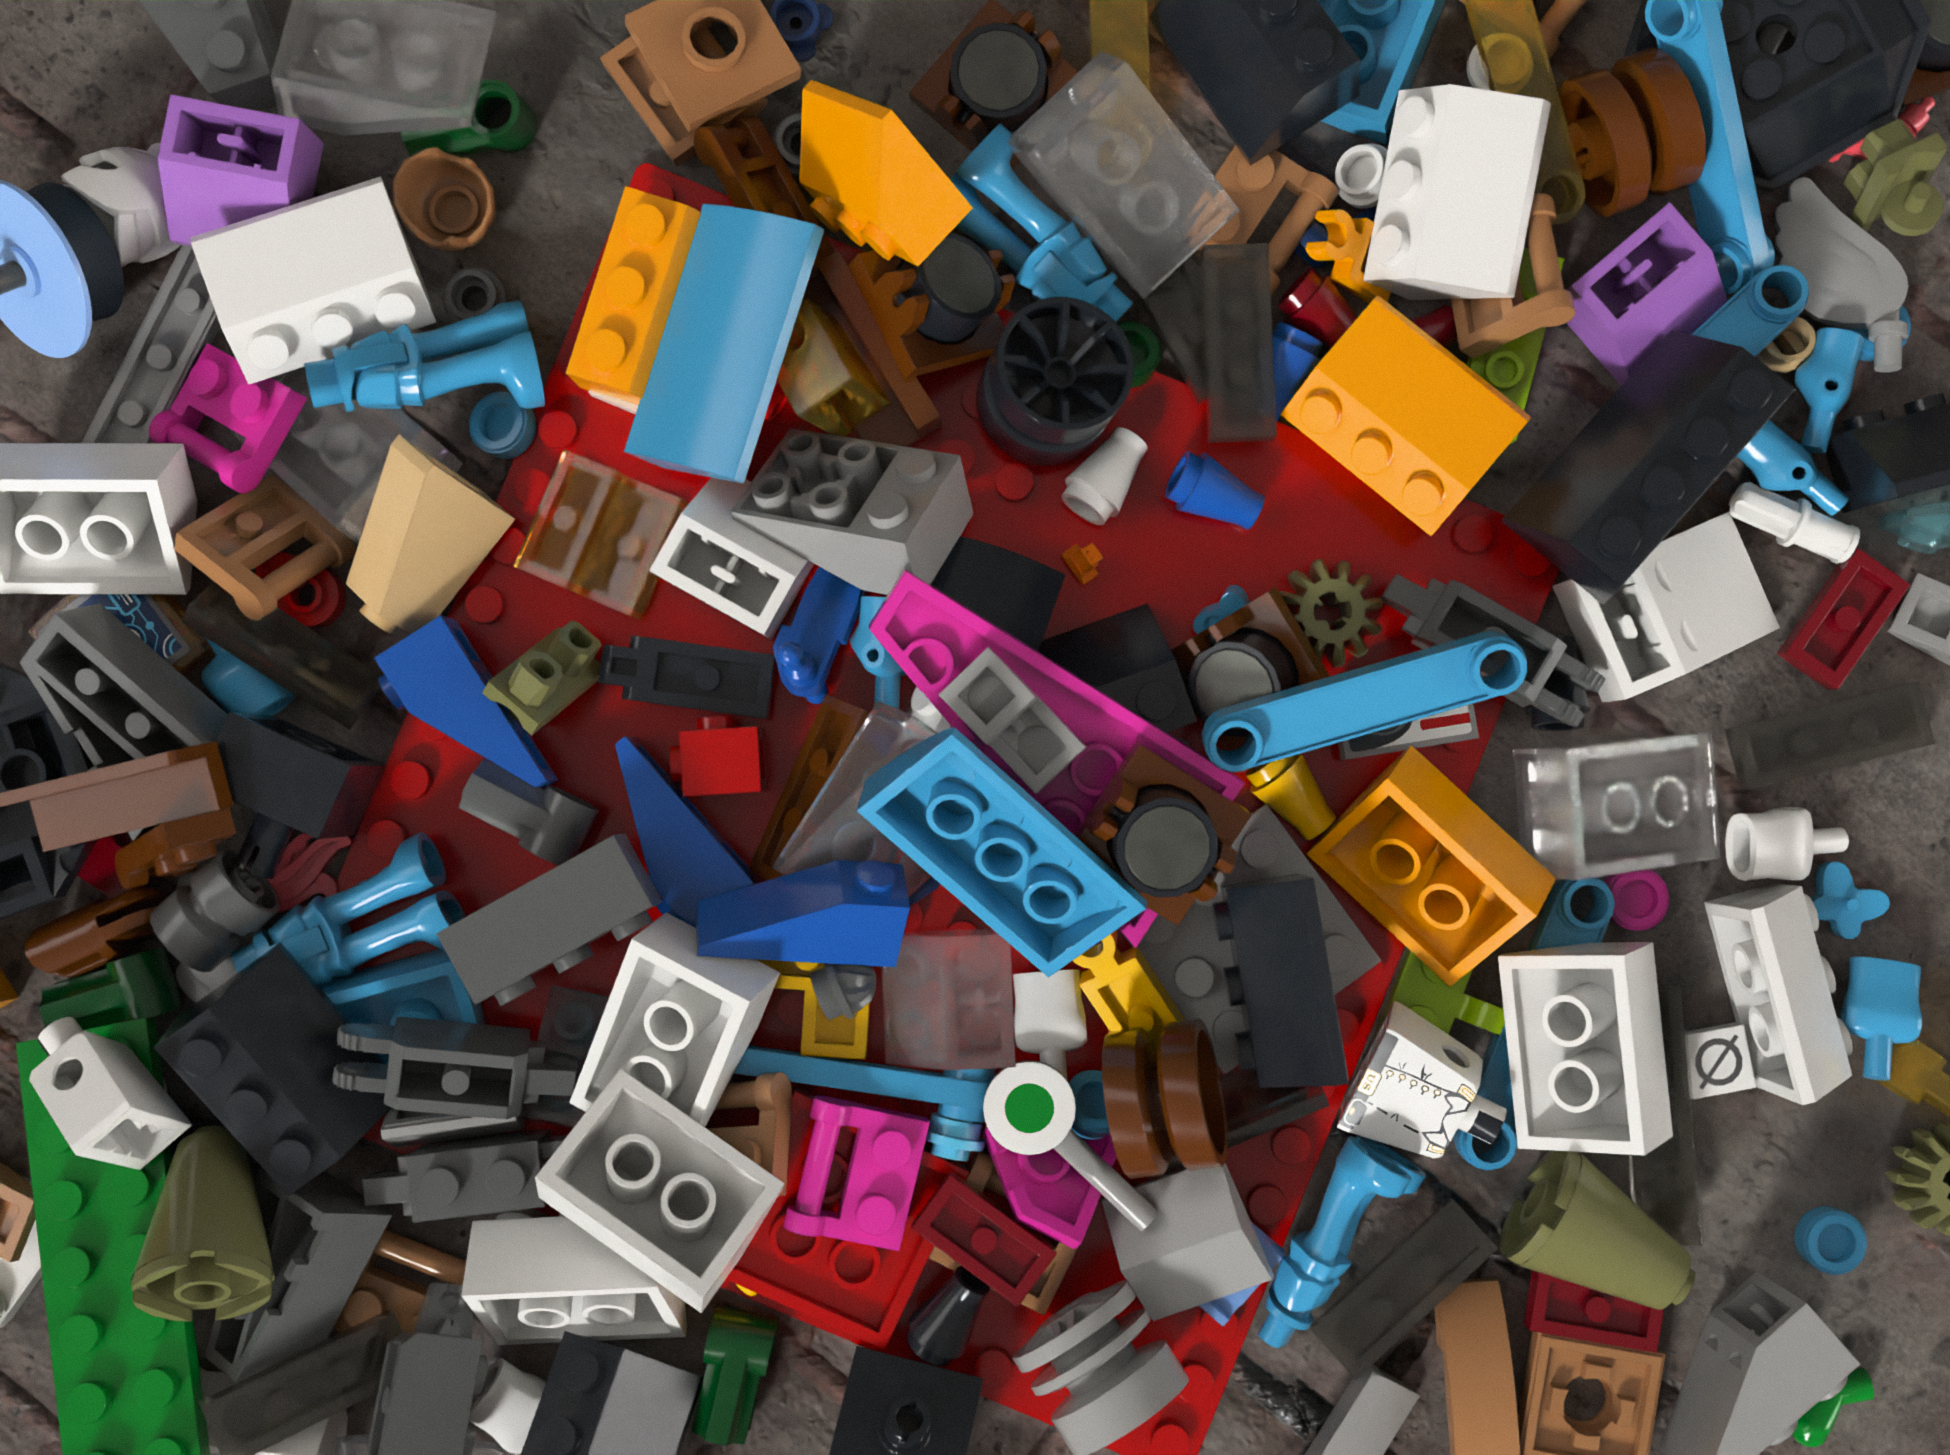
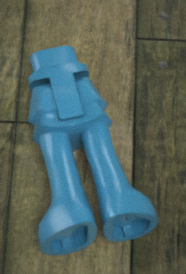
M1001 123L998 124L958 167L956 174L950 178V181L973 207L955 228L965 233L987 250L1000 249L1003 255L1002 263L1016 276L1015 282L1032 290L1033 299L1038 301L1051 297L1076 298L1100 308L1116 322L1133 304L1113 284L1118 276L1111 272L1108 276L1102 278L1107 269L1090 238L1081 237L1073 221L1067 222L1020 181L1010 165L1015 147V139L1011 132ZM975 188L1009 214L1038 242L1033 249L986 208L978 198Z
M520 300L499 303L487 312L433 331L411 333L405 323L389 334L383 330L353 343L350 347L343 345L332 349L334 358L304 363L314 408L344 403L346 412L355 411L352 400H357L358 404L362 407L372 409H401L403 405L424 406L427 399L483 383H499L506 386L513 399L521 408L532 409L545 406L543 384L531 332L528 330L525 310ZM452 355H457V356H454V357L442 359V358L449 357V356H452Z
M419 832L400 843L390 865L376 875L326 898L318 895L306 907L298 904L295 905L268 930L254 933V943L234 951L231 957L235 970L238 973L281 942L318 986L330 985L333 977L352 975L357 966L385 952L407 944L422 941L445 951L436 933L465 918L466 914L454 895L448 891H439L419 900L397 914L360 931L352 932L348 922L386 904L432 890L445 884L447 876L443 859L431 838L425 833Z
M1349 1135L1336 1158V1165L1326 1189L1315 1225L1310 1232L1304 1231L1292 1236L1289 1255H1284L1280 1261L1276 1276L1265 1301V1307L1270 1313L1257 1335L1268 1345L1274 1348H1281L1288 1343L1296 1329L1308 1330L1314 1321L1311 1314L1312 1310L1328 1301L1331 1293L1340 1283L1339 1277L1352 1264L1347 1256L1359 1221L1372 1199L1377 1194L1386 1198H1398L1403 1194H1413L1420 1187L1426 1174L1413 1162L1386 1145L1359 1135L1356 1138Z

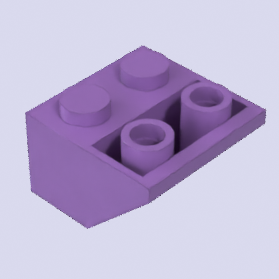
M170 94L158 154L169 240L176 244L192 247L190 237L313 198L324 143L297 118Z
M1669 202L1567 289L1573 296L1576 311L1573 319L1568 321L1567 324L1619 385L1622 386L1671 330L1687 334L1694 333L1728 301L1713 251Z

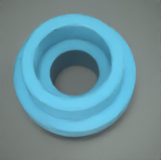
M932 1112L926 1141L932 1143L930 1153L950 1160L968 1161L970 1151H984L985 1140L980 1138L982 1123L943 1117L938 1115L937 1112Z

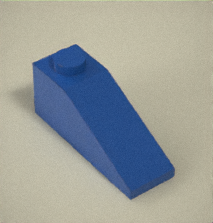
M440 615L374 658L384 675L378 678L380 687L397 709L402 710L406 707L410 714L534 787H547L559 781L530 734L523 729L519 721L514 720L510 716L508 708L501 703L489 700L482 694L488 681L493 676L457 620Z
M624 736L615 744L648 874L663 901L656 907L662 915L668 913L696 928L697 901L754 885L760 879L755 873L748 870L749 866L687 796L683 797L680 787L672 783L671 777L637 738Z
M835 860L697 901V956L896 967L910 910L903 864L884 863L876 860Z

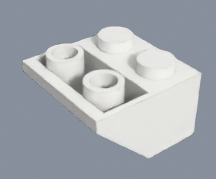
M711 477L680 514L649 571L772 640L814 563L732 518L731 510L750 485V481L745 479L743 484Z

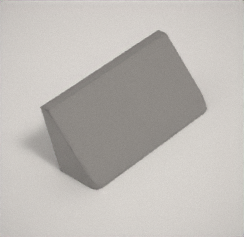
M523 1103L520 1115L509 1119L401 1111L390 1108L386 1112L381 1127V1135L384 1141L394 1147H407L520 1131L525 1128Z
M1364 1359L1305 1455H1384L1419 1399L1420 1394L1367 1359Z

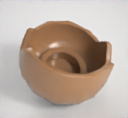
M438 147L426 148L405 159L392 181L393 207L403 226L417 241L430 248L444 251H463L466 247H474L486 238L497 216L495 189L482 169L478 168L472 159L445 153Z

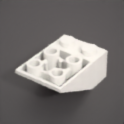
M1729 512L1663 539L1604 605L1572 579L1552 586L1586 666L1599 672V674L1606 678L1598 692L1602 702L1631 698L1683 676L1780 628Z

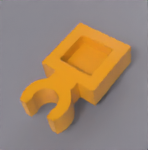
M1341 209L1317 211L1315 219L1325 225L1328 238L1327 241L1307 242L1305 250L1308 255L1317 261L1334 260L1330 279L1367 304H1370L1378 295L1388 302L1390 291L1363 281L1374 222L1368 218L1352 219L1346 211Z

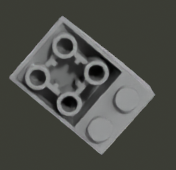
M789 428L731 510L732 518L861 590L888 595L904 568L931 584L974 514L960 455Z
M1756 1271L1709 1313L1659 1448L1665 1455H1759L1769 1445H1777L1789 1438L1797 1428L1798 1419L1817 1402L1828 1400L1837 1395L1846 1385L1847 1376L1860 1363L1805 1301Z

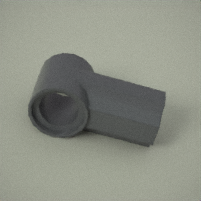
M483 759L477 769L470 775L462 791V798L458 807L489 823L491 826L519 838L518 844L521 847L558 866L577 856L599 813V809L564 790L550 785L547 788L534 787L488 759Z

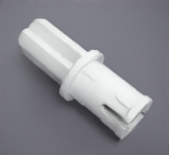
M1751 482L1740 484L1736 492L1731 496L1728 504L1730 506L1729 513L1732 517L1775 535L1779 545L1789 547L1793 544L1828 558L1831 562L1838 565L1839 563H1845L1851 557L1859 542L1860 530L1854 525L1849 526L1813 510L1809 500L1799 498L1796 501H1792L1769 490H1764Z

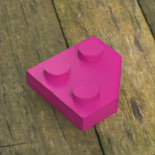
M986 1125L982 1135L1015 1220L1075 1250L1082 1244L1101 1193L1055 1149L1034 1155L1012 1152L994 1139ZM1110 1134L1094 1140L1081 1138L1111 1167L1113 1166L1116 1153Z

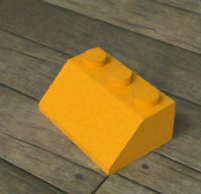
M812 79L802 89L799 182L815 199L809 205V208L832 232L837 233L841 229L852 241L861 247L867 242L879 255L888 261L896 255L919 266L973 207L891 109Z
M625 186L566 374L580 388L639 405L640 399L644 395L700 218V211L688 205Z
M1379 295L1373 299L1317 364L1280 414L1430 536L1435 533L1532 418Z
M1412 745L1368 785L1307 853L1312 860L1449 987L1537 917L1556 880L1547 869Z

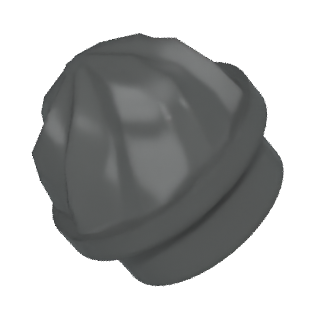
M824 963V966L810 971V979L815 995L828 1020L841 1015H845L848 1020L857 1016V1012L873 999L876 990V974L870 966Z

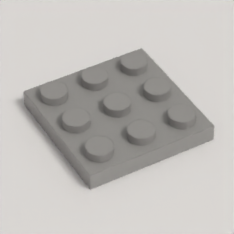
M1263 804L1251 813L1252 816L1232 844L1236 851L1235 867L1230 874H1224L1221 871L1217 873L1215 882L1218 886V892L1215 897L1205 902L1196 899L1178 926L1158 914L1138 944V948L1185 1020L1200 1018L1205 1023L1212 1040L1218 1066L1224 1074H1227L1239 1065L1234 1033L1245 1031L1241 1005L1230 1007L1224 982L1223 968L1234 966L1230 940L1219 942L1214 924L1212 903L1223 901L1220 886L1296 873L1314 878L1334 995L1381 962L1379 956L1267 804Z

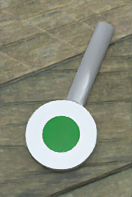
M1034 1060L1015 1062L1000 1070L989 1083L983 1103L985 1122L994 1139L1006 1149L1024 1155L1040 1154L1055 1149L1140 1231L1146 1229L1156 1218L1158 1211L1071 1129L1075 1119L1076 1105L1073 1091L1066 1078L1054 1067Z

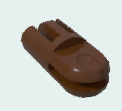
M144 886L123 892L108 900L103 898L95 899L85 904V906L60 916L32 931L25 942V955L33 966L45 973L67 978L79 977L109 962L127 956L131 947L155 937L156 934L150 923V913L169 895L158 886Z

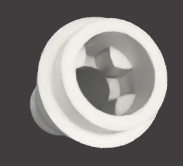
M1117 427L1110 438L1065 479L1067 488L1062 494L1064 503L1078 516L1095 525H1104L1109 516H1118L1139 462L1148 450L1146 443L1132 431L1123 427Z

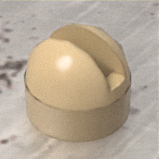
M1797 317L1792 324L1777 336L1778 343L1784 354L1781 353L1772 341L1759 353L1761 360L1772 371L1787 373L1797 369L1810 356L1815 347L1816 334L1813 327L1804 319Z

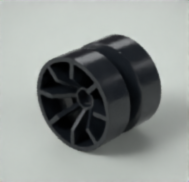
M1045 298L1033 302L1017 312L1006 325L978 381L976 392L978 415L991 440L1008 455L1032 465H1060L1084 454L1101 435L1130 392L1134 377V360L1125 334L1119 325L1103 310L1076 298Z

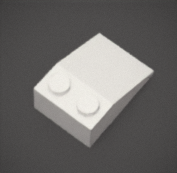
M668 913L663 914L631 939L569 1103L586 1112L618 1070L622 1069L700 1125L706 1127L759 1026L780 972L755 959L697 956L696 928Z

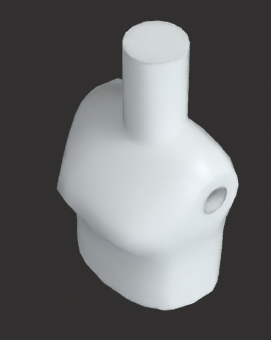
M1780 807L1762 813L1735 814L1728 822L1725 839L1726 860L1729 870L1737 879L1744 881L1766 878L1803 880L1810 874L1813 854L1844 852L1849 844L1847 832L1841 827L1813 829L1810 812L1800 807Z
M1059 970L1049 978L1043 972L1013 974L1016 1046L1024 1052L1040 1054V1062L1057 1069L1068 1081L1065 1052L1081 1048L1087 1042L1086 1017L1081 998V987L1079 986L1080 970Z
M503 1358L498 1359L487 1370L482 1392L479 1395H473L469 1421L490 1434L507 1452L520 1454L546 1381L536 1375L519 1370Z

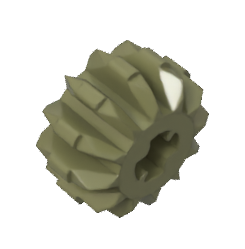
M1318 559L1310 564L1311 580L1298 570H1294L1287 576L1290 586L1297 594L1283 591L1279 593L1319 659L1321 660L1325 649L1331 667L1338 668L1345 665L1346 655L1344 647L1356 657H1362L1368 652L1365 641L1358 633L1366 636L1380 634L1382 626L1377 621L1366 618L1365 613L1382 608L1383 601L1380 597L1363 600L1360 592L1368 588L1372 583V579L1368 574L1359 577L1352 584L1348 583L1347 580L1351 571L1350 563L1342 560L1337 563L1330 579L1327 565L1322 559ZM1319 598H1325L1328 607H1339L1341 618L1332 622L1336 630H1330L1326 620L1316 621L1314 610L1323 605Z
M1936 1123L1932 1133L1922 1128L1911 1129L1912 1149L1901 1145L1892 1147L1895 1155L1903 1160L1901 1168H1893L1884 1172L1890 1181L1901 1185L1891 1199L1896 1206L1907 1211L1910 1210L1909 1218H1911L1912 1223L1924 1229L1935 1226L1938 1232L1950 1236V1180L1948 1184L1943 1182L1945 1174L1950 1176V1124Z

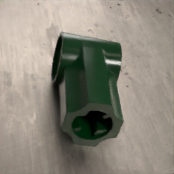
M497 79L483 80L475 84L466 94L400 109L401 116L400 120H398L402 141L410 157L431 147H438L445 153L459 157L494 149L503 153H516L525 149L532 142L537 130L536 117L532 108L507 83ZM503 105H511L512 113L508 122L497 129H490L489 120L492 113Z
M161 946L107 963L106 969L90 974L85 973L79 977L54 983L55 985L42 988V1000L39 1010L45 1028L60 1018L73 1017L80 1027L85 1030L120 1021L126 1022L141 1018H151L181 1008L184 1004L165 946Z
M720 1304L716 1305L703 1354V1362L707 1363L691 1432L700 1435L705 1441L725 1446L745 1444L753 1420L761 1376L766 1377L779 1318Z

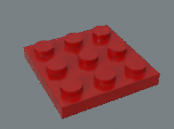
M793 1087L786 1195L777 1197L744 1254L726 1280L885 1350L934 1248L933 1244L911 1229L912 1222L950 1170L965 1181L970 1171L965 1165L954 1160L932 1155L930 1153L931 1150L924 1147L899 1251L825 1236L812 1237L791 1232L783 1227L788 1206L795 1205L815 1123V1119L810 1117L814 1096ZM847 1125L840 1128L821 1207L822 1210L838 1212L857 1127Z

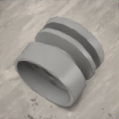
M1127 1280L1117 1282L1095 1293H1086L1070 1302L1046 1319L1037 1328L1031 1339L1013 1356V1360L1021 1373L1030 1372L1048 1362L1051 1363L1032 1382L1031 1389L1036 1396L1053 1393L1064 1387L1068 1389L1070 1394L1052 1413L1051 1421L1073 1455H1089L1125 1436L1163 1409L1189 1382V1376L1165 1339L1147 1343L1139 1348H1135L1131 1341L1150 1322V1316L1145 1308L1135 1310L1116 1319V1316L1136 1296Z

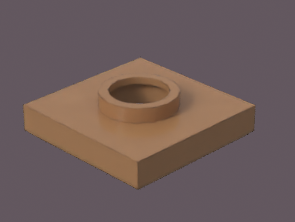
M656 0L625 15L627 30L689 134L800 79L801 67L761 0ZM712 21L729 26V33L738 42L734 51L727 57L710 59L700 55L693 48L690 36L700 29L711 27Z
M1532 1331L1518 1411L1520 1455H1649L1666 1354L1659 1348L1657 1353ZM1580 1376L1584 1380L1598 1379L1605 1391V1401L1602 1409L1595 1416L1587 1420L1574 1419L1564 1412V1401L1569 1391L1566 1386L1573 1379Z

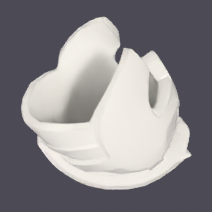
M161 143L152 144L147 151L131 147H112L82 156L79 159L80 166L67 171L61 176L62 182L66 183L63 186L79 195L92 208L105 226L118 253L121 267L131 262L143 264L159 259L181 246V244H176L169 240L158 165Z

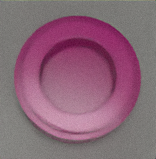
M1626 866L1616 869L1604 880L1614 897L1615 907L1610 922L1616 926L1634 931L1647 930L1656 926L1666 915L1670 901L1669 891L1664 880L1654 871L1643 867Z

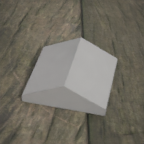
M1226 1163L1223 1167L1189 1171L1185 1167L1133 1186L1158 1211L1156 1218L1143 1231L1135 1227L1105 1197L1102 1200L1120 1270L1153 1321L1265 1283L1274 1277Z

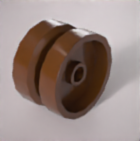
M1644 49L1619 59L1610 69V72L1604 69H1593L1565 80L1557 89L1554 116L1561 156L1574 187L1584 203L1596 215L1604 217L1616 215L1641 204L1647 198L1648 193L1662 197L1688 187L1701 178L1706 161V135L1700 107L1688 78L1676 60L1663 49Z
M1200 1018L1167 1023L1159 1036L1158 1047L1152 1037L1142 1027L1109 1032L1104 1037L1102 1048L1104 1102L1113 1146L1124 1174L1131 1179L1163 1175L1172 1160L1173 1150L1179 1161L1189 1171L1223 1167L1227 1159L1228 1146L1226 1112L1218 1063L1205 1023Z

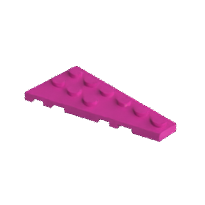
M905 568L868 625L873 635L919 690L936 707L950 724V727H955L1074 835L1136 741H1139L1231 800L1235 799L1245 784L1233 773L1218 768L1209 758ZM987 647H990L1087 746L1038 794H1035L990 745H986L939 696ZM1147 785V786H1165V785ZM1146 907L1144 911L1121 926L1120 930L1136 948L1158 914Z

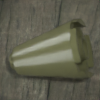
M212 1125L198 1128L178 1143L131 1278L132 1301L136 1308L152 1316L173 1321L192 1322L193 1310L215 1308V1320L231 1319L255 1311L269 1302L272 1296L275 1274L248 1151L223 1126Z
M1548 1151L1527 1177V1180L1535 1184L1525 1202L1515 1198L1502 1229L1499 1245L1500 1252L1506 1255L1505 1258L1511 1260L1517 1266L1656 1310H1662L1671 1303L1678 1305L1683 1302L1695 1281V1271L1690 1269V1253L1580 1152Z

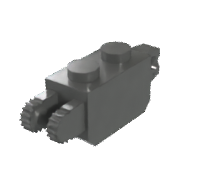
M1395 574L1381 596L1383 603L1408 617L1401 629L1413 636L1414 638L1411 643L1422 650L1480 632L1498 631L1507 634L1522 647L1527 658V674L1524 682L1517 690L1502 696L1521 707L1531 704L1569 726L1578 727L1584 717V713L1571 701L1558 697L1543 688L1552 671L1569 679L1571 683L1579 688L1593 692H1599L1606 678L1599 674V672L1564 653L1567 645L1558 637L1460 582L1450 580L1446 585L1432 578L1424 589L1399 574ZM1496 650L1488 654L1480 666V675L1491 676L1499 672L1506 661V650Z
M398 1016L395 1026L353 1022L352 1024L346 1023V1025H341V1028H338L337 1042L338 1045H341V1048L389 1054L388 1064L359 1063L358 1061L341 1062V1064H336V1067H334L333 1084L350 1091L385 1093L384 1104L395 1110L509 1119L520 1115L522 1103H538L539 1095L572 1096L575 1089L578 1069L577 1057L545 1052L546 1043L530 1040V1029Z
M537 1129L422 1145L412 1153L399 1155L397 1157L398 1169L374 1172L362 1180L365 1206L402 1203L404 1216L412 1215L413 1223L545 1207L547 1203L538 1196L535 1177L568 1134L551 1136V1130Z
M430 1283L414 1331H403L387 1343L366 1451L367 1455H472L475 1442V1425L468 1421L473 1395H479L485 1384L487 1356L481 1354L483 1340L472 1339L473 1311L461 1296L463 1285Z

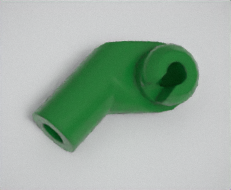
M1863 1367L1854 1369L1847 1376L1846 1385L1837 1395L1828 1400L1817 1402L1798 1419L1797 1428L1792 1434L1798 1443L1807 1447L1822 1445L1827 1440L1828 1434L1832 1431L1842 1405L1873 1400V1383L1866 1369Z

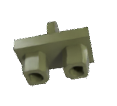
M1897 119L1871 131L1866 135L1860 147L1867 160L1858 163L1851 169L1843 183L1857 202L1850 219L1866 232L1869 231L1873 222L1882 217L1885 224L1892 231L1903 236L1926 234L1936 226L1943 213L1944 201L1940 193L1928 183L1948 146L1938 132L1917 141L1902 119Z
M572 620L563 628H556L489 680L482 694L489 700L506 706L510 716L514 720L519 721L523 729L532 736L598 681L601 663L594 657L600 649L601 643L581 624Z

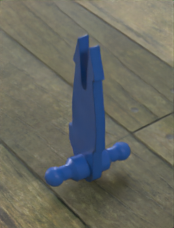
M818 567L805 589L791 627L781 625L773 645L782 683L790 693L805 697L812 704H821L825 694H829V689L825 682L840 644L847 645L860 612L861 596H864L865 592L821 567Z

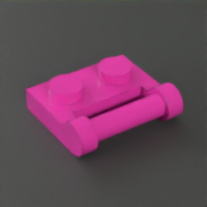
M207 343L171 408L160 412L151 421L149 436L154 443L184 444L186 455L217 472L221 482L238 493L245 494L254 490L263 479L307 398L272 378L249 385L237 359ZM207 415L244 436L246 440L241 449L232 452L197 432L196 430L204 416Z
M820 1095L814 1096L810 1117L815 1119L796 1203L795 1205L788 1206L783 1227L800 1235L812 1237L825 1236L899 1251L928 1133L929 1120L923 1116ZM847 1125L857 1127L838 1212L822 1210L821 1207L840 1128Z

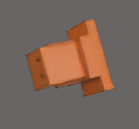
M1093 542L1084 548H1080L1078 544H1075L1061 554L1082 586L1099 575L1095 567L1099 565L1098 562L1103 559V556Z

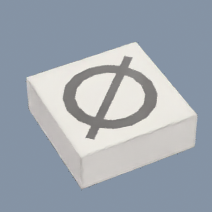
M1733 1022L1674 1033L1687 1097L1698 1099L1756 1088L1744 1024Z

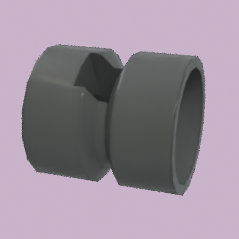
M220 850L218 855L212 857L191 877V886L178 887L150 913V923L156 936L165 948L178 960L200 972H211L239 947L241 944L240 936H245L248 932H257L281 909L280 899L267 878L249 873L251 867L247 866L246 870H242L235 866L233 861L238 854L230 850Z

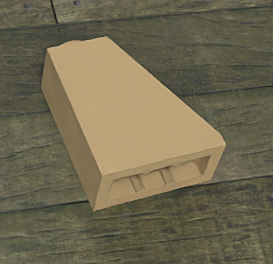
M399 434L390 445L346 585L365 602L359 611L373 624L392 634L397 626L412 634L440 616L515 519L480 488Z

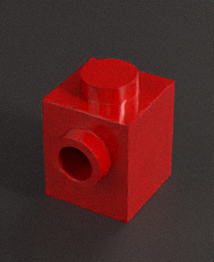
M734 716L695 718L696 730L679 731L680 745L670 747L669 761L672 783L682 784L683 797L768 791L764 728L762 727L735 728Z

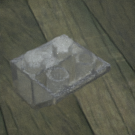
M993 929L904 932L896 967H882L886 1064L942 1070L1016 1067L1010 944Z

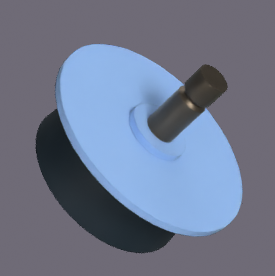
M0 180V319L22 342L35 351L54 358L71 356L79 352L87 343L92 322L113 316L122 304L124 278L116 248L96 213L79 195L69 188L54 182H44L25 192L12 183Z

